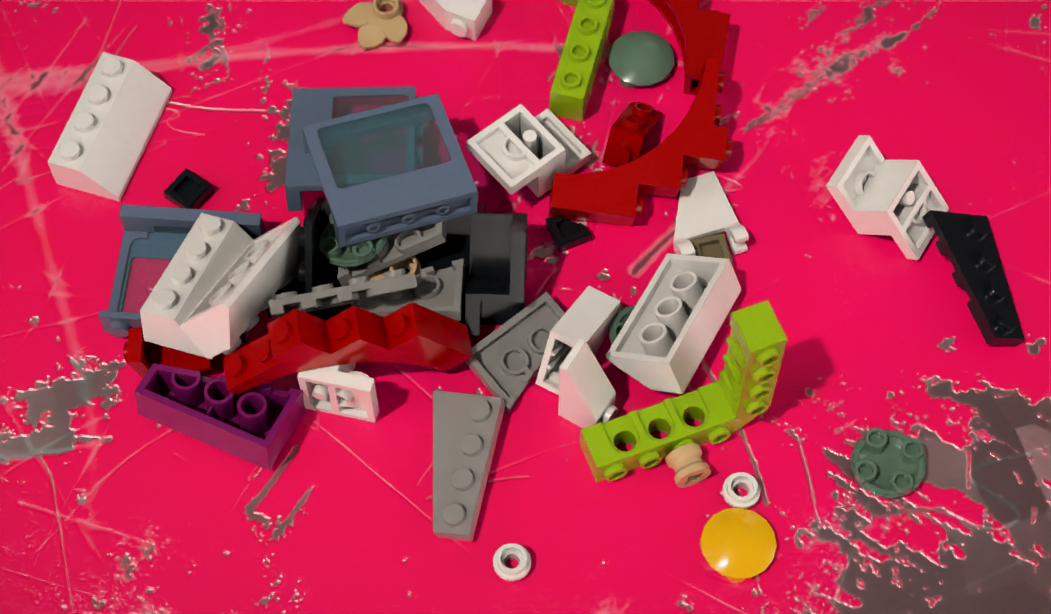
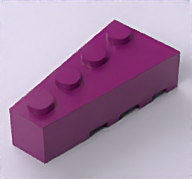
M155 363L152 364L134 391L139 415L269 471L304 415L303 390L289 388V391L272 389V384L262 383L240 394H235L227 391L225 376L220 375V378L201 376L199 371Z

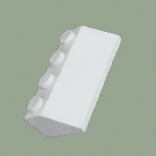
M103 52L47 162L56 184L120 202L173 92L172 88L135 60Z
M205 213L199 215L140 309L144 341L206 358L179 325L253 240L235 221Z
M297 217L252 240L179 325L207 359L220 353L228 355L233 352L242 342L239 338L242 333L249 331L259 322L260 318L257 315L260 311L269 307L268 300L276 299V291L285 287L294 278L292 272L301 262V248L298 245V233L301 222Z
M667 253L607 352V360L650 390L683 394L742 290L730 259Z

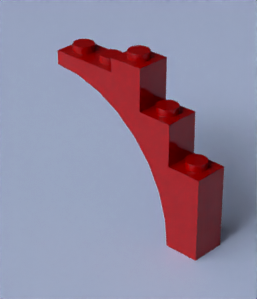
M647 0L666 20L680 47L684 66L683 94L696 96L701 68L706 58L719 59V72H721L731 14L721 13L716 10L699 9L700 0Z
M706 58L701 68L696 96L690 110L679 126L657 147L634 161L610 170L585 174L555 173L551 185L548 216L631 226L635 217L642 214L643 196L638 194L676 198L680 189L686 188L688 167L720 170L725 160H730L733 145L732 139H727L728 127L719 126L722 105L716 104L717 92L722 93L725 73L719 72L720 60Z
M411 302L385 317L355 305L328 320H323L294 309L268 323L267 334L223 357L227 391L240 394L262 383L286 375L315 368L350 363H406L446 372L472 359L473 353L467 325Z

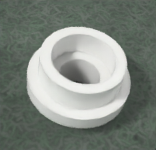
M738 472L730 475L725 480L722 494L730 506L747 509L758 501L760 485L752 475ZM736 488H743L748 494L743 497L738 496L734 490Z
M516 543L505 544L495 552L493 567L500 578L506 581H517L528 574L531 568V557L523 546ZM509 559H516L519 565L516 568H508L505 562Z

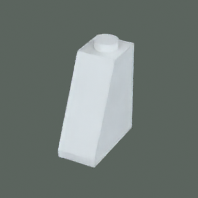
M588 286L550 330L535 384L559 395L560 365L579 338L585 340L594 356L596 355L609 334L610 323L617 314L620 300Z

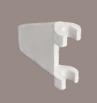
M712 171L688 178L686 188L680 189L673 241L675 254L695 256L696 252L690 241L691 239L711 236L721 232H726L734 255L748 251L745 241L749 240L748 233L745 227L738 222L715 172Z

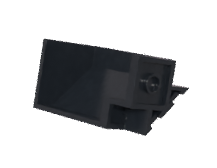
M318 198L315 206L309 209L308 217L304 218L303 227H299L298 245L301 248V262L292 272L294 275L292 281L282 289L277 290L275 295L291 291H297L298 295L312 292V287L333 283L334 288L342 286L337 279L338 266L332 265L323 258L319 250L320 234L326 224L330 222L329 215L331 210L326 198ZM478 203L477 213L447 220L445 243L414 255L420 261L421 269L433 266L434 271L451 267V261L464 258L465 273L461 321L458 322L467 325L469 335L479 336L481 325H503L525 308L528 213L487 212V203ZM405 268L406 274L409 273L410 270ZM352 303L308 312V314L328 320L350 308ZM268 307V308H267L268 318H272L271 312H270V308Z

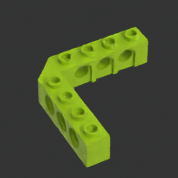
M558 0L563 1L564 5L573 6L576 9L550 90V111L555 116L583 122L614 17L615 0Z
M768 300L731 313L730 326L732 330L731 335L726 338L728 350L726 354H723L725 365L724 370L720 371L718 381L699 387L697 390L681 396L665 399L663 402L647 408L631 411L627 415L610 421L600 422L580 429V446L596 483L605 479L607 481L618 480L625 476L627 471L639 467L642 469L652 468L659 464L671 451L686 444L697 443L699 446L709 442L712 445L719 444L727 440L731 434L735 433L752 419L764 413L771 406L788 339ZM687 419H696L701 423V425L697 427H692L687 425L684 421ZM653 431H662L667 435V437L663 439H657L651 436L650 433ZM628 443L633 449L621 451L616 448V445Z

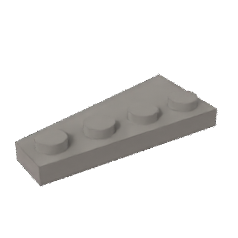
M405 268L385 272L384 279L370 281L369 276H363L347 280V286L334 288L333 283L312 287V292L298 295L297 291L277 294L275 295L276 299L268 300L272 320L294 309L308 313L413 291L418 288L415 273L406 274Z
M433 390V533L437 537L473 541L506 405L501 397Z

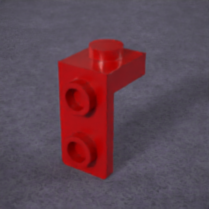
M631 102L611 126L602 162L618 167L641 157L646 138L661 120L662 112L655 110L653 106L644 102Z
M142 327L128 329V342H125L123 347L126 363L142 378H144L153 363L199 371L200 373L212 370L213 359H207L144 341Z

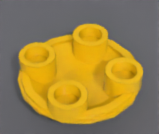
M740 507L724 509L714 514L705 524L700 539V549L709 566L735 583L742 582L746 578H752L764 572L773 561L777 546L774 531L767 520L755 511Z

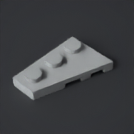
M447 220L388 235L387 242L382 251L371 261L356 267L343 268L338 266L337 279L342 286L348 284L347 280L368 276L445 243Z
M464 258L451 261V267L435 271L433 266L420 269V274L415 275L418 286L416 290L352 303V306L355 305L385 317L413 302L456 321H461L465 273Z
M545 292L473 346V358L465 362L494 397L503 398L506 403L505 410L507 413L510 412L541 365L550 330L565 314L548 292Z

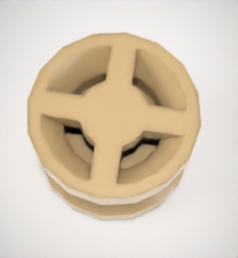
M697 443L680 446L665 457L667 466L675 472L674 481L679 488L696 485L711 474L709 465L701 459L702 450Z

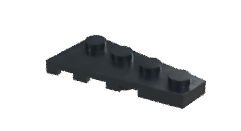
M934 210L927 212L922 218L927 228H934L939 238L935 244L941 255H948L955 269V272L951 275L957 286H960L967 292L970 298L967 306L988 345L1002 346L1019 345L1025 339L987 216Z

